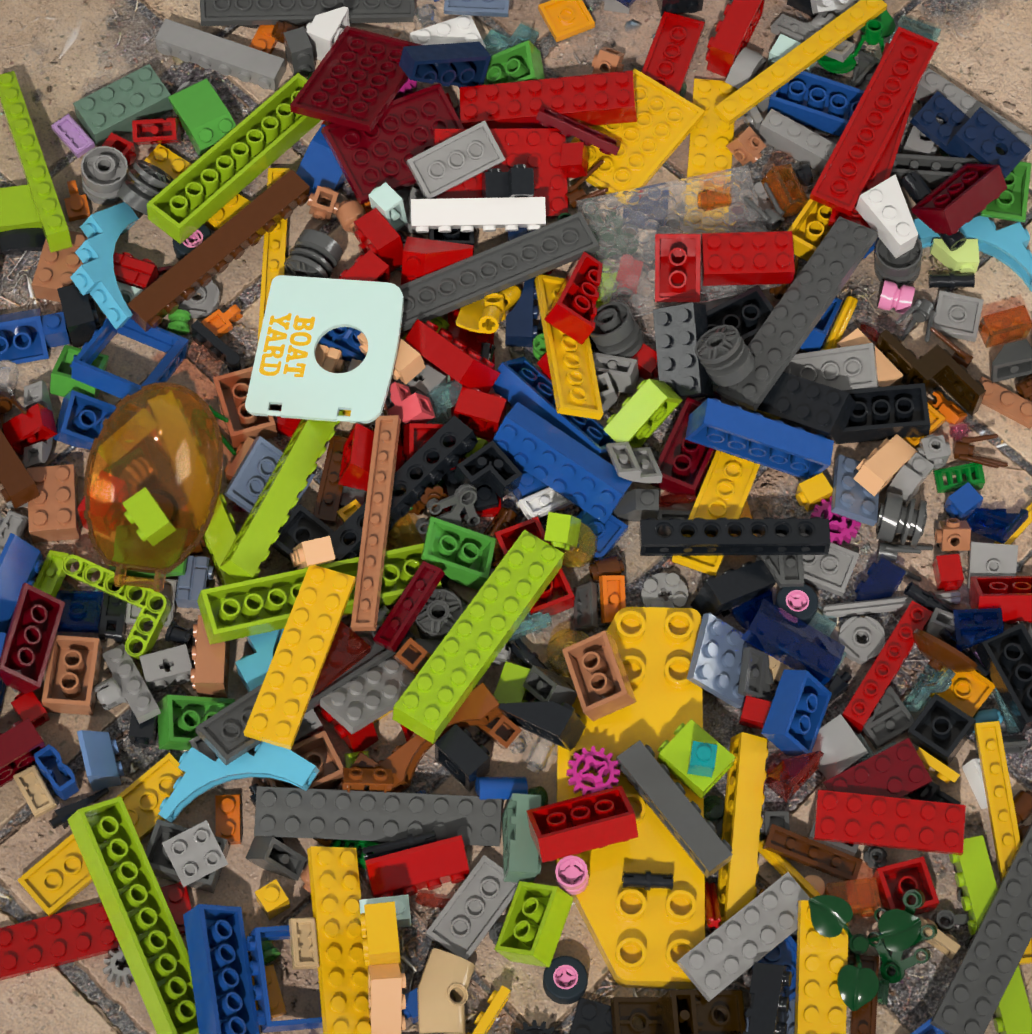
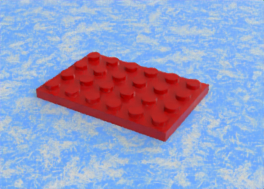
M557 128L490 129L505 158L504 162L492 168H499L501 172H508L511 168H514L513 165L525 164L527 168H533L534 195L532 197H545L546 217H558L562 213H568V197L566 196L568 193L567 175H564L560 167L562 143H566L565 135L561 134ZM434 129V146L467 129ZM485 172L436 196V199L482 198V175Z

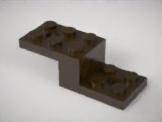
M886 329L879 335L876 347L903 374L901 382L904 385L925 383L926 396L938 386H941L971 416L979 410L986 392L984 386L980 381L974 380L968 374L967 369L952 358L949 351L942 349L937 344L918 360L914 352L905 348L895 334H891Z
M670 990L662 997H613L610 999L613 1034H743V1031L746 1032L742 990H723L709 1002L699 990ZM715 1010H720L724 1014V1022H718L714 1018ZM633 1017H638L642 1020V1029H636L633 1026Z

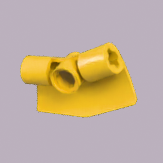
M514 285L461 307L456 319V325L477 333L491 334L496 332L500 322L506 318V311L520 299L521 290Z

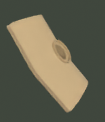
M431 949L417 989L418 1027L420 1034H466L465 1003L468 1000L467 989L475 969V965L472 962L440 949ZM450 992L455 995L456 1002L451 999Z

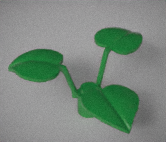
M885 10L875 19L869 20L860 29L864 35L861 36L857 48L843 63L826 55L817 60V62L829 72L837 74L848 73L855 68L856 61L854 57L857 56L864 41L869 45H877L879 43L881 53L883 54L884 38L892 35L896 28L894 19Z

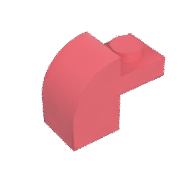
M398 382L390 385V398L394 404L392 408L388 409L390 415H399L401 422L405 424H425L435 418L429 397L416 392L411 395L409 387Z

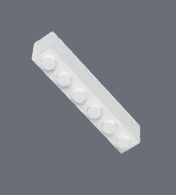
M545 197L411 199V230L416 229V233H428L429 229H438L440 233L452 232L451 229H460V232H473L474 228H483L484 232H494L496 228H505V231L510 232L518 231V228H527L528 231H534L544 227L546 224Z

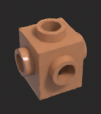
M604 46L600 49L599 54H596L593 58L591 66L594 69L592 74L623 71L624 65L622 61L625 53Z
M749 126L740 132L726 147L736 160L744 166L749 161L752 164L762 156L760 152L766 145Z
M317 186L315 194L311 193L307 205L311 206L309 214H312L314 218L321 221L325 219L330 220L332 214L336 215V211L339 208L340 202L337 201L339 193L328 187Z
M948 518L946 521H939V529H935V543L939 544L942 551L946 553L970 551L971 528L967 520Z

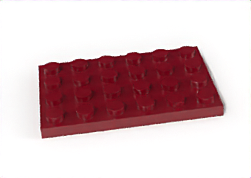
M346 26L290 104L291 112L371 133L408 79V76L399 66L403 47L421 44Z
M438 83L393 100L371 133L335 123L322 127L321 132L359 204L362 205L370 201L368 195L372 190L380 187L385 182L394 191L417 183L406 161L434 147V129H464L443 88Z

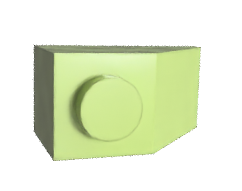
M933 239L930 254L954 273H976L980 263L978 239H967L964 245L955 251H950L942 239Z

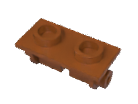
M343 768L342 790H347V792H350V790L364 791L365 785H369V791L387 793V791L392 790L393 786L392 770L384 768Z

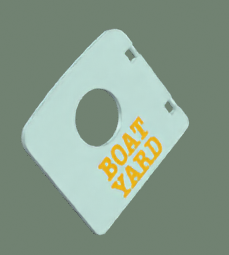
M287 275L276 276L270 286L246 397L245 408L247 412L255 416H280L281 418L331 422L343 421L358 424L375 421L383 411L397 357L404 296L400 288L388 282ZM339 327H351L359 330L367 338L368 352L358 367L345 373H332L324 370L317 363L315 357L316 347L319 340L327 332ZM270 404L282 405L281 411L269 410ZM339 410H351V415L341 416L339 415Z

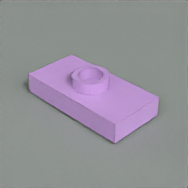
M69 114L51 125L55 134L77 158L95 147L94 141Z

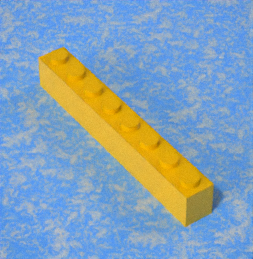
M745 732L730 738L729 752L736 758L733 766L727 772L722 840L725 839L729 843L733 855L731 861L719 869L717 894L721 914L720 926L755 899L757 894L755 883L756 875L759 871L757 859L761 847L759 835L763 823L761 811L765 799L763 787L767 775L765 762L768 756L767 738Z

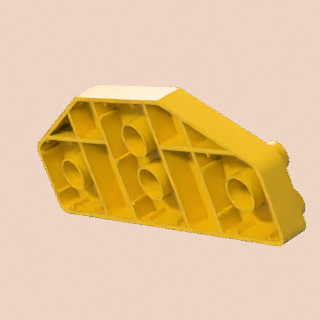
M625 607L616 613L607 632L615 639L637 702L592 721L583 713L577 695L572 707L575 708L574 712L581 716L580 720L586 728L575 748L571 751L557 745L556 803L582 796V791L573 792L575 785H569L568 780L571 777L566 776L567 770L571 769L568 767L569 760L575 761L573 758L575 752L582 755V748L590 752L591 747L595 746L596 752H599L603 747L605 748L604 754L612 753L611 761H616L618 755L640 740L644 746L647 744L655 753L654 758L657 760L660 753L658 752L659 747L664 741L668 740L670 742L676 736L674 732L682 723L686 725L692 719L703 729L702 688L687 680L702 621L701 615L697 610L693 608ZM583 762L579 765L577 773L584 768ZM593 770L589 771V773H593L594 776H597V773H594ZM620 771V776L615 777L619 780L617 786L622 785L634 810L638 837L573 855L581 858L587 865L589 883L585 891L577 895H571V897L574 898L573 901L617 984L626 988L695 989L696 986L676 962L705 939V875ZM670 772V778L675 783L678 782L682 785L686 792L685 796L690 802L694 801L701 810L700 814L704 818V797L702 799L699 798ZM610 773L603 777V783L607 782ZM559 858L555 861V866L562 858ZM645 870H649L651 873H673V889L650 888L649 891L637 887L623 888L622 873L623 871L645 873Z

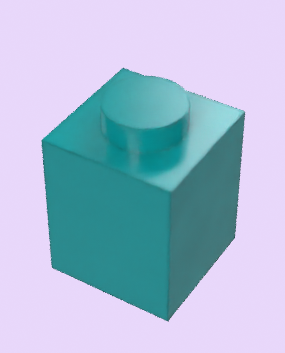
M693 741L687 774L712 778L718 745Z

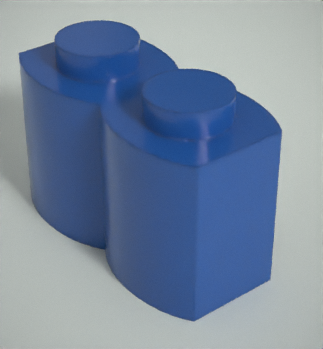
M48 744L34 754L41 774L50 781L58 797L66 800L79 791V785L74 773L63 763L59 752L53 746Z

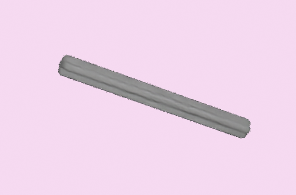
M959 590L934 592L935 597L947 605L959 604L961 601ZM908 596L827 604L823 606L822 613L824 618L828 619L907 610L913 599Z

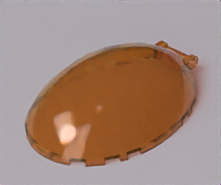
M159 382L142 386L141 390L132 395L128 394L115 405L117 408L108 419L105 418L102 424L104 426L98 438L95 437L88 456L83 496L85 497L84 519L87 520L88 536L93 548L106 565L116 567L114 576L115 587L128 585L152 588L155 592H162L166 574L184 562L204 536L214 514L223 479L224 451L217 420L208 404L197 393L185 386L170 382ZM144 487L153 495L176 528V531L155 546H152L148 540L143 542L136 533V530L139 529L136 523L131 524L124 515L127 510L122 503ZM127 570L154 573L155 577L154 579L126 576Z

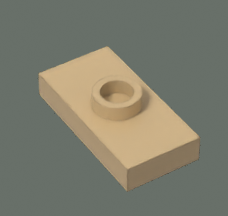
M35 764L13 775L35 819L57 808Z
M290 918L289 933L293 970L317 969L319 967L315 918Z

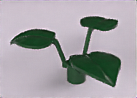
M820 895L810 898L808 904L811 922L817 933L824 937H836L844 929L848 935V951L854 954L857 967L853 965L843 966L837 977V986L846 1006L851 1011H857L863 1005L870 1002L879 990V979L876 973L870 968H862L860 954L868 950L870 942L884 939V945L889 951L901 952L908 949L919 936L921 920L904 910L891 909L884 912L879 918L878 929L881 935L867 938L863 934H851L846 924L853 918V911L844 899L832 895Z

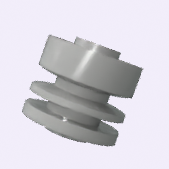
M99 146L89 150L84 155L81 162L83 192L87 198L101 205H110L121 200L117 192L123 182L128 179L127 159L122 152L113 147Z

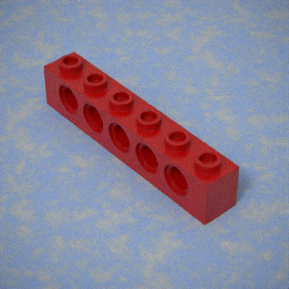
M913 600L842 714L851 729L859 735L916 644L912 634L914 629L924 631L932 616V611Z

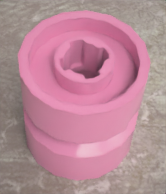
M884 280L877 308L889 311L895 308L896 313H905L911 307L915 287L902 285L898 288L895 282Z
M570 855L562 858L557 863L555 873L558 886L570 895H577L585 891L589 883L585 862L578 856Z

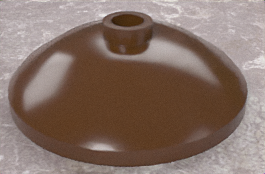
M914 629L912 633L913 639L919 651L930 660L928 665L940 672L943 668L956 673L976 670L978 665L956 648L925 631Z

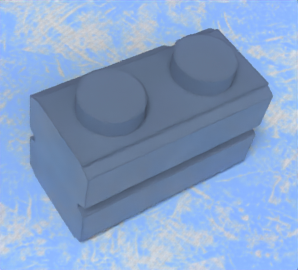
M187 556L185 575L178 577L175 599L178 607L199 609L197 600L200 591L211 588L208 587L209 580L214 579L215 568L211 566L210 558Z

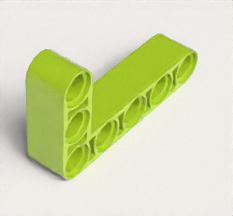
M73 554L66 556L62 561L64 573L77 581L141 609L126 640L125 650L127 654L140 660L139 656L150 654L171 611L172 605L170 600L160 592ZM79 562V569L71 572V565ZM100 571V578L92 582V574ZM120 580V589L113 591V583ZM142 590V597L134 601L133 594L135 591ZM159 599H163L164 604L162 608L155 610L154 603ZM147 621H153V628L145 632L144 624ZM142 642V650L139 653H134V645Z

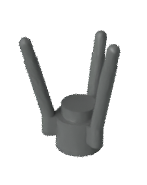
M765 182L764 187L775 209L767 208L763 211L746 196L743 198L744 201L761 217L744 205H740V209L762 223L768 230L775 231L784 223L785 219L782 215L785 212L780 208L771 188Z
M916 299L915 303L895 321V324H900L913 313L912 321L900 338L901 341H904L916 322L928 320L925 342H929L931 336L930 328L933 325L937 312L934 311V305L929 300Z
M881 542L877 560L883 561L882 567L891 568L920 582L922 581L921 577L892 564L891 561L896 562L898 552L920 554L921 550H933V546L917 545L916 548L909 547V545Z

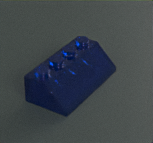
M764 598L741 639L794 670H807L822 685L831 680L845 649L844 645Z

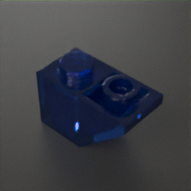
M881 557L878 564L873 562L867 572L869 577L866 582L861 580L857 586L855 593L858 595L855 601L892 597L903 581L906 571Z

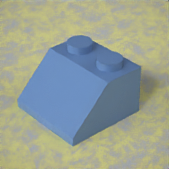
M77 731L87 778L93 792L121 785L120 776L124 775L121 761H116L115 754L119 753L116 739L111 740L109 732Z

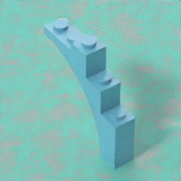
M125 202L91 214L80 226L88 238L75 251L83 265L70 277L83 296L90 293L115 329L121 328L133 316L117 285L113 263L115 244L119 236L127 232L139 219L132 208Z
M980 215L959 228L967 239H978L979 251L995 257L1010 267L1032 292V254L1027 249L1030 235L1020 222L996 231L995 223L989 220L988 217ZM919 218L913 220L918 232V238L922 243V249L931 247L933 239H941L938 233H935Z
M284 629L247 637L254 654L242 657L235 664L238 675L248 693L263 684Z
M261 742L255 747L254 756L246 752L228 765H225L218 756L215 762L191 747L189 751H185L179 760L180 765L178 768L185 774L176 780L173 786L174 791L169 798L166 797L162 801L158 814L163 819L172 823L180 812L199 795L217 785L236 779L251 777L272 778L290 783L307 791L320 770L295 752L266 742Z

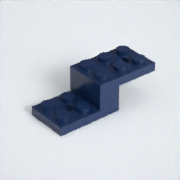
M939 91L932 96L910 121V123L951 157L966 158L969 154H972L982 164L1000 165L1004 179L1031 150L983 108L980 107L969 118ZM936 117L943 118L945 124L938 123ZM995 147L1002 148L1005 155L997 153Z

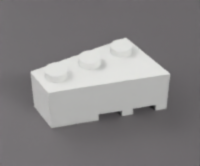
M895 174L861 194L856 210L871 229L877 231L878 237L893 256L898 258L914 248L918 232Z

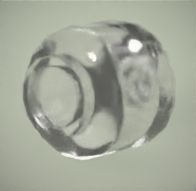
M432 4L420 5L413 12V22L416 31L442 22L438 8Z
M539 736L537 740L531 739L522 755V760L527 763L526 768L539 774L540 770L544 772L549 771L557 756V750L554 749L555 744Z

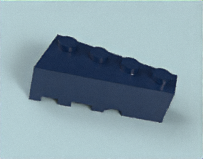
M480 42L404 46L399 66L410 80L430 84L437 82L447 87L454 85L460 89V87L484 84L491 55Z

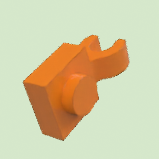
M76 180L67 181L70 197L65 198L64 201L69 222L88 218L91 214L86 194L79 195Z
M235 304L224 313L220 309L216 310L202 320L201 323L218 338H221L233 329L231 322H237L243 316L240 313L241 310Z
M940 391L932 393L937 398V403L927 400L933 408H939L938 411L946 418L945 421L955 425L963 422L967 417V414L951 400L945 399Z

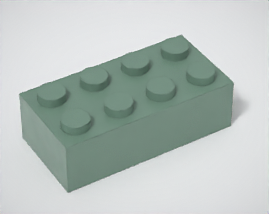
M150 64L73 103L77 119L89 137L94 141L96 147L102 146L111 132L120 137L131 132L132 120L156 119L173 110L168 99L171 94Z

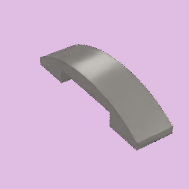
M43 380L24 387V407L26 409L39 403L52 411L49 392ZM53 437L44 442L41 441L24 447V466L26 470L27 468L45 464L50 455Z

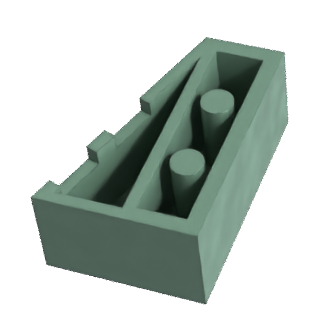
M512 793L502 814L504 882L519 883V881L533 883L536 876L540 875L541 860H538L539 854L530 834L526 811L541 807V795Z

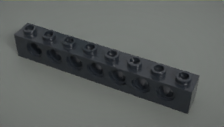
M455 415L395 472L388 532L401 517L407 515L410 508L417 501L421 500V496L425 493L427 487L432 488L438 484L443 476L450 469L454 468L459 463V460L467 452L472 451L478 443L473 430ZM366 502L330 536L335 555L334 561L359 557Z
M747 517L740 519L694 518L692 520H681L679 518L657 520L655 518L640 520L639 528L640 556L828 555L831 544L829 519H821L820 517H812L810 519H798L796 517H789L787 519H774L772 517L764 519H751ZM781 533V534H784L785 536L782 537V536H778L777 534ZM801 533H805L809 536H802ZM665 534L668 537H661L659 535ZM689 534L691 535V537H685L683 535ZM707 534H713L715 537H709ZM730 534H736L738 537H733ZM753 534H760V535H762V536H761V537H757V536H755V535H753Z

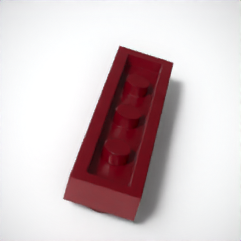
M541 105L536 117L541 125L551 128V126L557 128L561 134L567 137L574 136L579 138L580 142H584L587 146L594 145L604 154L617 155L621 141Z
M425 561L422 562L374 636L373 640L376 644L393 652L396 651L445 573L441 568Z

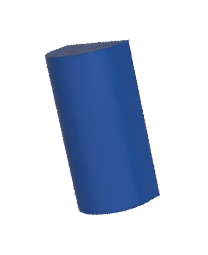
M525 776L477 777L475 792L480 800L510 799L512 793L528 794V784Z

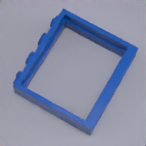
M106 318L103 326L99 330H95L92 339L84 343L81 352L78 355H74L73 361L70 364V368H72L71 378L146 408L148 406L147 399L156 396L187 357L189 339L159 327L150 328L145 332L132 318L121 328L115 329L109 319ZM117 333L167 353L142 385L91 365Z
M289 925L255 927L247 936L246 943L247 950L251 951L252 961H250L251 976H254L255 981L253 991L258 1005L257 1018L261 1033L323 1028L322 1017L271 1021L261 941L290 939Z

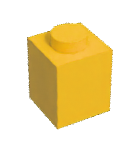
M820 473L798 484L795 494L796 500L800 506H804L806 511L809 512L814 509L815 505L820 506L822 499L829 502L833 488L824 474Z
M276 879L255 891L256 899L269 920L290 908L289 899Z

